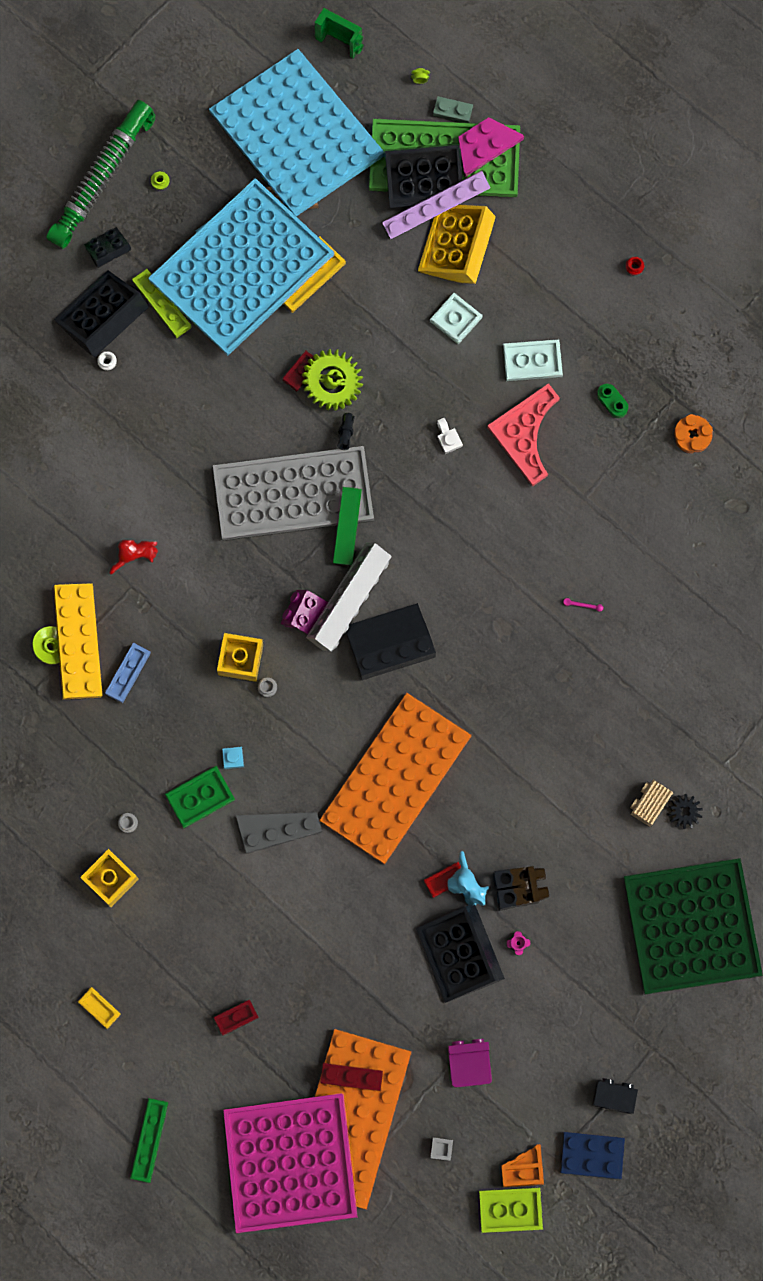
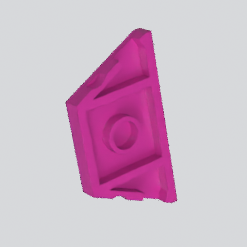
M488 117L460 135L458 141L464 176L467 177L524 140L523 134Z

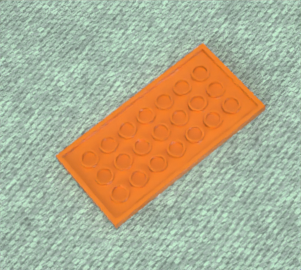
M406 693L323 814L320 822L385 865L472 735Z
M334 1029L325 1063L383 1071L381 1091L321 1084L320 1077L315 1097L344 1094L356 1207L367 1210L411 1051Z

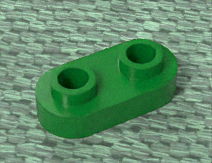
M601 385L597 393L599 401L613 417H624L628 412L626 400L613 385ZM608 390L611 394L606 395L604 391ZM616 405H621L622 409H617Z

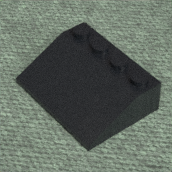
M459 143L385 149L390 208L414 206L463 180Z
M107 270L54 320L84 350L93 357H96L149 306L138 291Z
M418 603L349 624V628L346 631L362 681L436 657V651Z
M476 905L465 906L416 928L445 1003L505 979Z

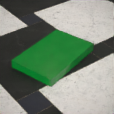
M217 766L165 794L184 829L235 801Z

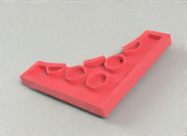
M549 383L487 427L532 487L548 476L537 451V434L541 421L548 410L560 400V397Z

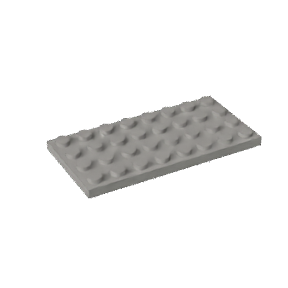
M364 446L352 447L348 450L336 449L213 465L222 540L336 526L339 520L343 487L362 489L358 523L374 521Z

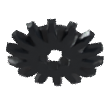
M684 794V799H681L680 795H678V802L673 799L671 800L674 806L668 805L672 812L667 813L668 816L673 815L674 817L670 820L671 823L676 820V827L678 828L680 824H683V829H686V824L693 828L692 822H695L697 825L699 824L696 818H702L698 811H703V808L696 807L700 802L693 803L694 796L687 800V794ZM689 807L690 816H682L680 808Z

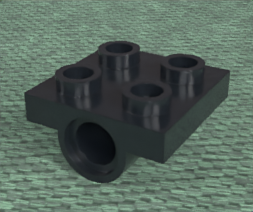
M117 227L107 230L101 236L92 238L84 244L97 268L131 251L129 243Z

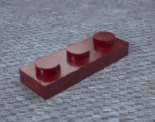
M323 1063L320 1083L381 1091L383 1071Z

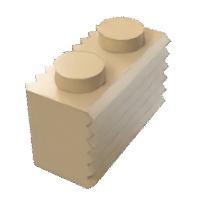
M655 780L651 784L648 782L641 790L643 793L640 800L636 798L630 807L633 809L631 815L649 827L652 826L673 794L672 791Z

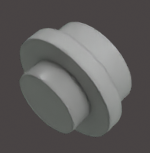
M263 678L258 683V691L264 697H271L277 691V684L272 678Z
M125 813L120 816L118 826L121 831L131 833L137 828L138 820L133 814Z

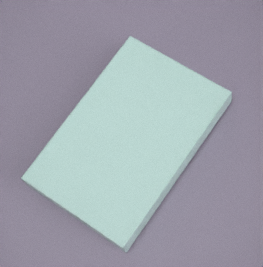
M559 339L503 344L506 381L558 378L563 376Z

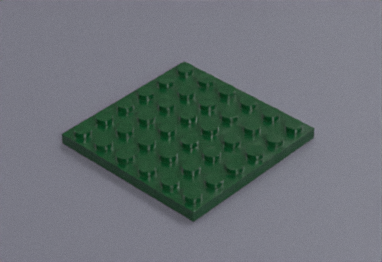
M741 858L623 877L644 995L763 976Z

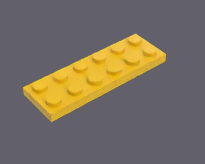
M93 584L54 585L62 698H101L102 686Z

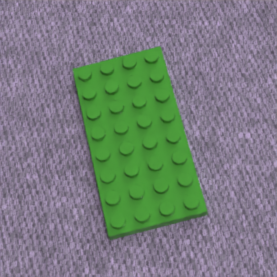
M373 119L372 138L384 152L385 149L459 143L458 137L478 124ZM505 125L520 133V126ZM520 142L467 177L464 176L461 160L463 180L482 171L490 186V189L477 196L517 197ZM385 156L370 166L369 191H388Z

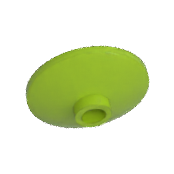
M48 626L40 629L35 634L32 642L36 657L47 664L60 663L57 627ZM47 644H51L53 650H49Z

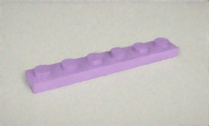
M480 171L386 219L382 223L390 239L490 189V186L483 172Z

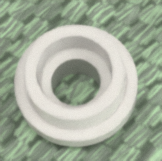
M103 352L99 355L98 365L101 369L111 370L116 366L117 360L113 353ZM106 359L111 360L109 364L104 363Z

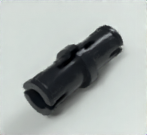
M344 413L342 416L337 444L340 450H348L350 447V438L354 432L353 423L355 419L352 413Z

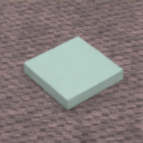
M453 293L431 317L430 322L459 344L482 319L483 315L457 294Z

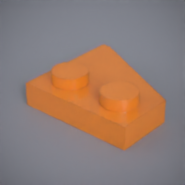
M540 1144L501 1166L503 1188L544 1185Z

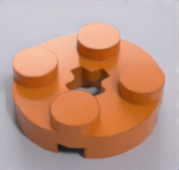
M690 414L682 418L676 425L674 431L676 444L687 453L702 452L709 446L712 440L713 428L706 419ZM695 430L698 437L690 438L689 431Z

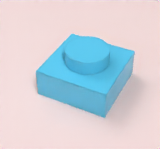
M242 747L222 749L224 769L244 767Z

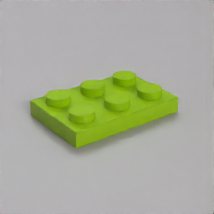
M540 1188L479 1191L481 1233L543 1230Z

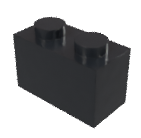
M602 1078V1082L598 1081L596 1084L592 1106L634 1114L638 1089H634L633 1084L622 1082V1086L615 1085L614 1080Z

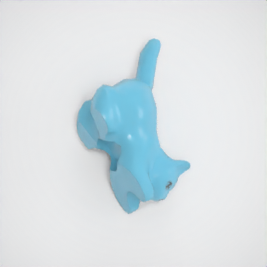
M461 851L459 854L461 868L455 872L453 877L448 879V889L455 894L463 893L465 901L469 906L476 905V903L484 906L486 892L489 887H480L474 874L468 869L465 854Z

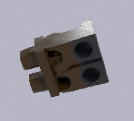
M534 866L493 872L495 890L498 891L496 896L499 911L538 904L540 900L549 898L548 887L537 888L536 881L546 879L544 868L534 869Z

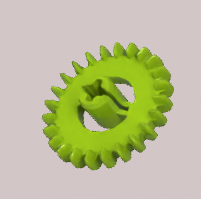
M329 349L325 355L322 350L320 357L314 354V361L312 359L308 360L310 366H304V369L307 371L302 373V376L307 378L302 381L303 384L307 385L304 391H310L307 397H314V404L319 401L320 408L325 404L327 410L332 406L336 411L338 405L341 409H344L345 404L348 406L352 404L350 400H357L354 394L359 395L361 393L357 389L363 386L362 383L358 382L363 379V376H357L361 369H354L357 362L350 363L352 356L345 359L346 352L339 356L337 349L332 355L331 349ZM325 368H336L330 370L326 375L320 374L321 371ZM319 382H323L324 386L328 389H335L338 386H344V388L338 393H329L321 387Z

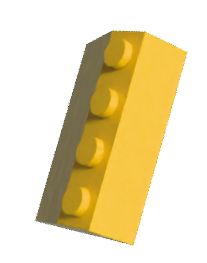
M457 205L435 216L418 271L458 283L476 284L496 216L487 206Z

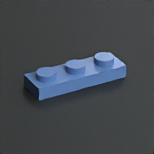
M133 643L105 694L123 703L151 652Z

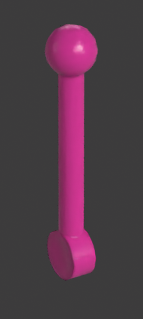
M566 598L563 601V604L565 606L575 605L580 607L596 609L598 612H601L603 610V606L601 604H598L596 606L591 604L571 601L569 598Z

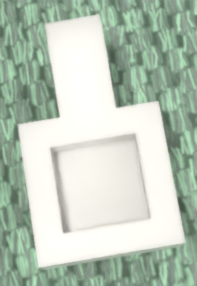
M445 418L437 420L438 428L442 433L437 438L444 453L447 454L461 448L463 444L455 428L449 430Z

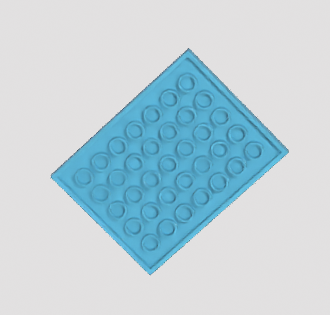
M299 49L209 108L212 116L295 216H298L385 156V152Z
M255 178L148 279L228 356L334 256V251Z

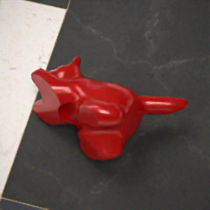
M122 540L118 544L119 562L112 566L109 573L113 574L126 563L141 557L149 559L153 563V559L158 553V549L155 547L157 542L141 541L137 544L134 540Z

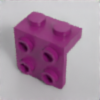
M296 590L291 596V603L288 609L282 615L281 624L285 627L297 628L308 635L328 602L308 590Z
M474 1039L471 1044H464V1041L452 1042V1046H448L453 1087L484 1085L492 1082L489 1042H484V1039Z

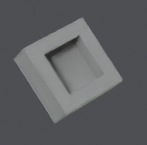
M433 1138L430 1158L451 1161L453 1140Z

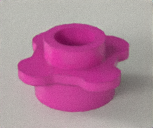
M519 931L515 932L514 937L507 941V947L512 948L516 955H522L523 950L530 946V940L522 936V933Z

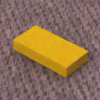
M92 987L78 1001L107 1029L121 1015Z

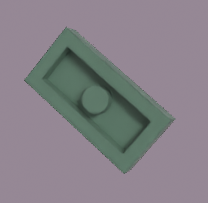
M438 96L433 116L461 123H469L473 104Z

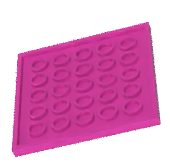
M344 1094L224 1110L236 1233L358 1218Z

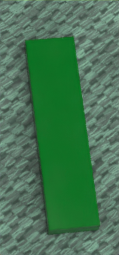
M343 487L333 563L352 565L362 489Z
M148 1098L130 1179L151 1183L169 1102Z

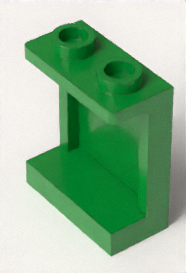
M323 8L314 22L315 39L322 42L328 34L350 46V57L354 59L356 54L359 55L364 46L362 44V28Z

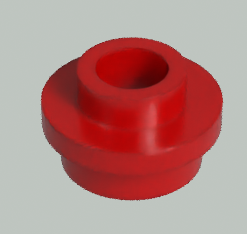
M639 257L629 258L626 262L627 272L631 275L641 274L644 270L643 260ZM636 264L638 268L634 269L632 268V265Z

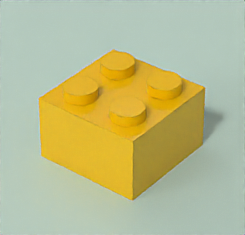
M224 633L217 667L218 675L257 682L263 640Z
M109 849L80 877L110 907L139 880Z

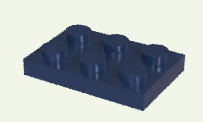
M564 1132L561 1173L622 1179L625 1138Z

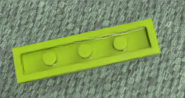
M146 269L133 278L132 281L174 336L178 338L191 329L192 326L181 311L149 281L148 278L152 274Z

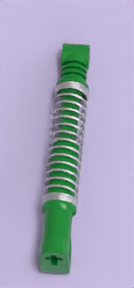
M137 100L122 124L114 129L112 132L113 137L110 136L111 141H107V147L103 146L105 150L103 152L100 151L101 156H97L98 160L97 162L94 161V167L90 166L94 172L87 171L91 175L90 178L84 176L87 183L81 181L84 187L77 186L81 192L74 191L78 195L77 198L71 196L75 200L74 203L67 202L63 213L65 216L62 215L61 219L58 220L59 223H55L50 228L47 240L62 249L68 246L72 239V232L75 231L74 228L77 227V224L84 221L87 213H90L88 208H93L92 203H96L95 198H99L98 193L103 192L101 188H106L104 183H109L108 178H112L111 174L115 173V168H119L118 163H122L121 158H125L124 154L128 153L127 149L131 148L136 141L135 137L139 130L143 129L147 132L154 124L156 116L149 105L141 100Z

